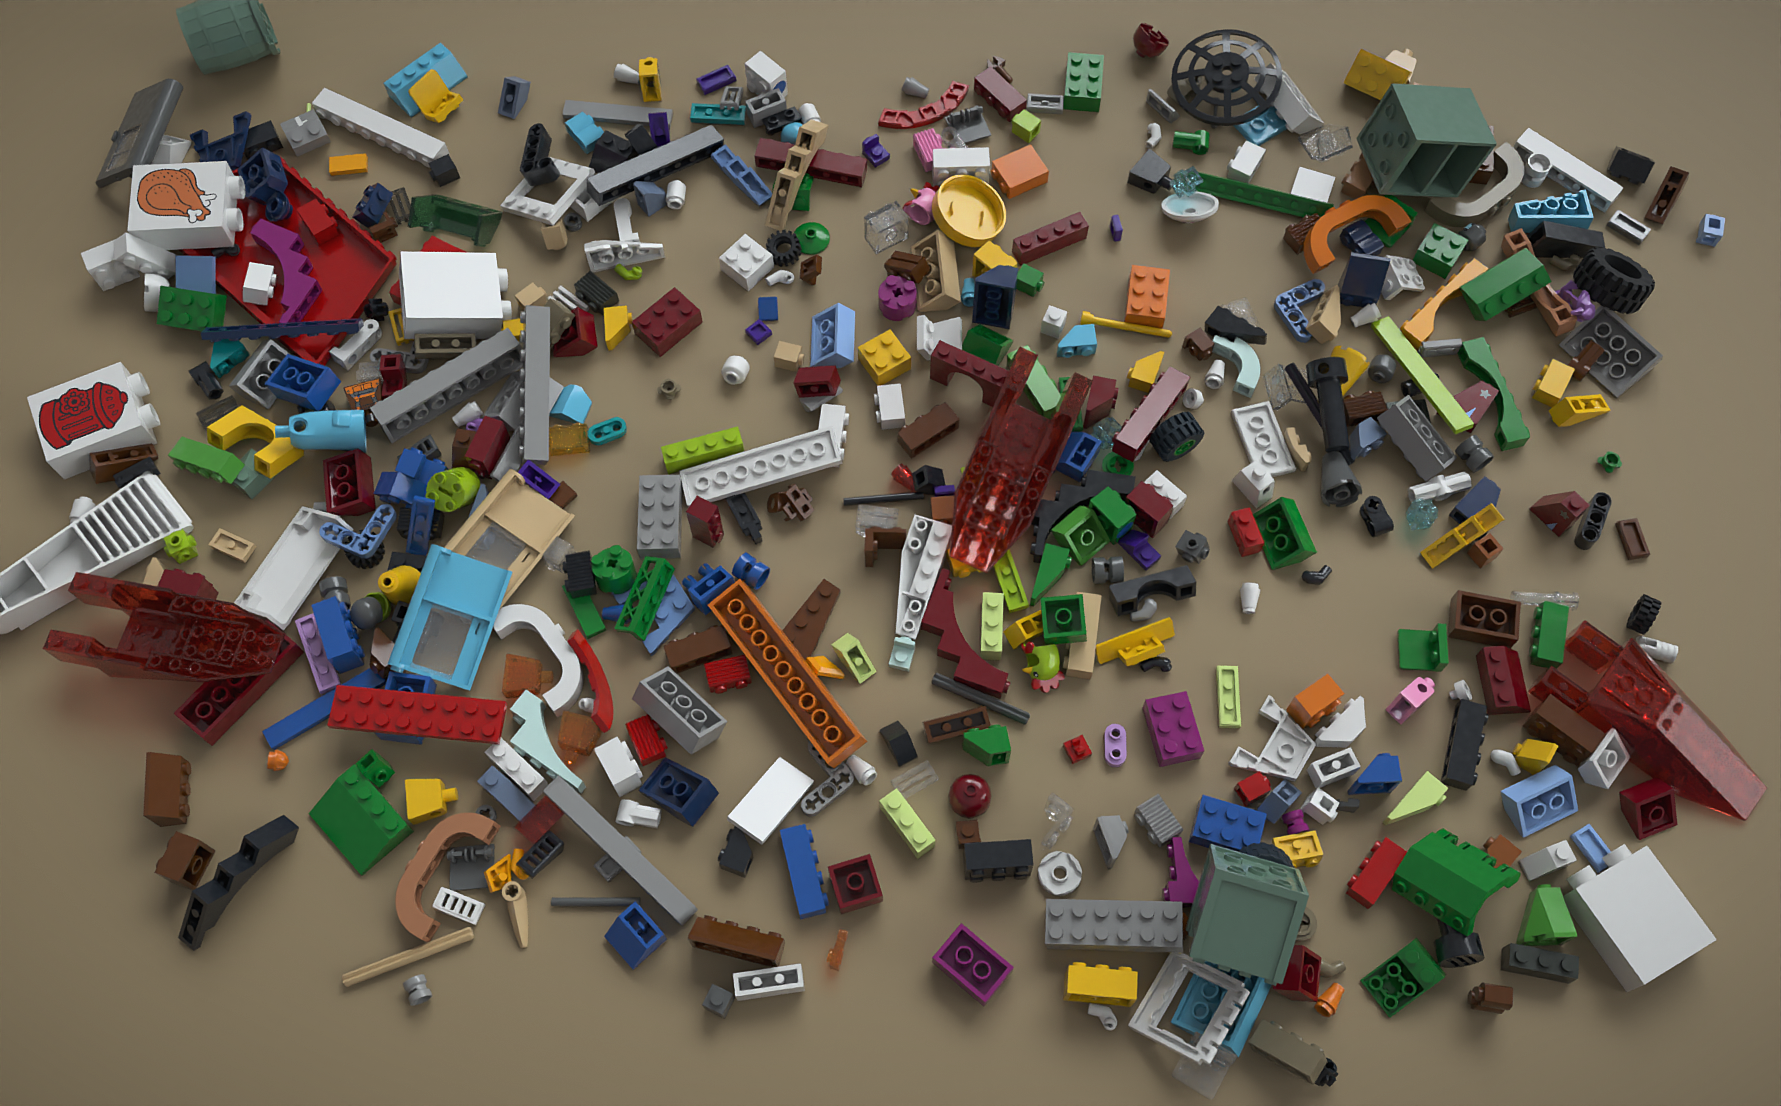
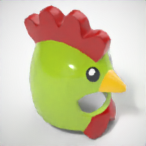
M1030 641L1027 644L1022 643L1021 648L1028 662L1027 668L1022 669V671L1028 673L1032 678V689L1037 690L1040 688L1043 693L1049 692L1050 688L1057 689L1059 687L1058 681L1064 680L1065 676L1063 672L1059 671L1060 656L1056 644L1036 647Z

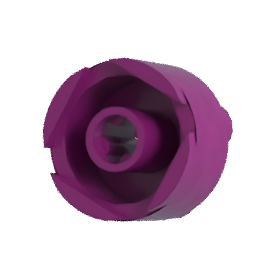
M888 276L878 290V306L883 316L892 321H902L903 318H909L914 314L917 300L915 283L901 276Z

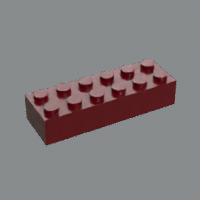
M267 619L173 714L213 746L304 651Z

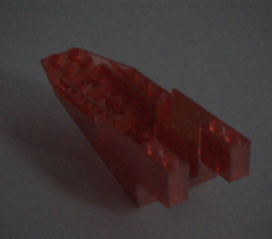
M1019 347L1014 354L999 390L992 399L954 495L949 557L986 574L1030 527L1093 380L1075 372L1068 379L1050 419L1028 410L1015 402L1022 394L1038 354L1023 347Z
M76 572L68 589L71 594L84 604L121 610L130 617L117 649L106 647L94 637L51 629L42 649L59 661L98 668L109 677L210 682L271 674L286 634L232 602L176 593L169 588Z
M1586 620L1574 628L1565 639L1564 649L1599 674L1607 669L1600 681L1592 690L1587 692L1556 668L1550 666L1538 676L1528 692L1541 702L1551 694L1603 733H1606L1611 728L1616 729L1630 756L1629 761L1652 778L1658 777L1674 788L1675 795L1746 821L1767 787L1724 734L1633 638L1619 645Z

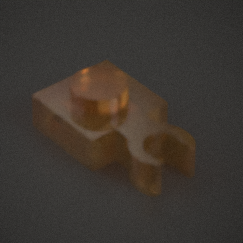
M839 929L834 949L830 948L827 962H830V969L839 971L849 934L847 930Z

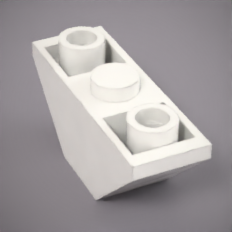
M1359 696L1355 701L1350 699L1343 707L1345 711L1342 714L1337 712L1329 721L1332 724L1328 728L1323 726L1315 734L1318 737L1315 741L1316 747L1347 748L1366 728L1363 697Z

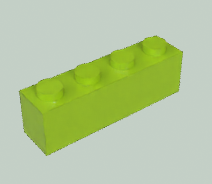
M737 426L661 447L669 475L744 452V446Z

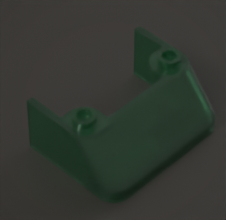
M443 195L416 196L411 199L407 227H423V231L434 232V230L441 229L471 237L475 246H486V244H490L499 226L502 212Z

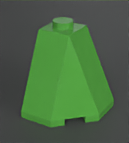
M1550 884L1538 885L1529 894L1516 944L1524 946L1563 945L1576 938L1577 932L1560 887H1551Z

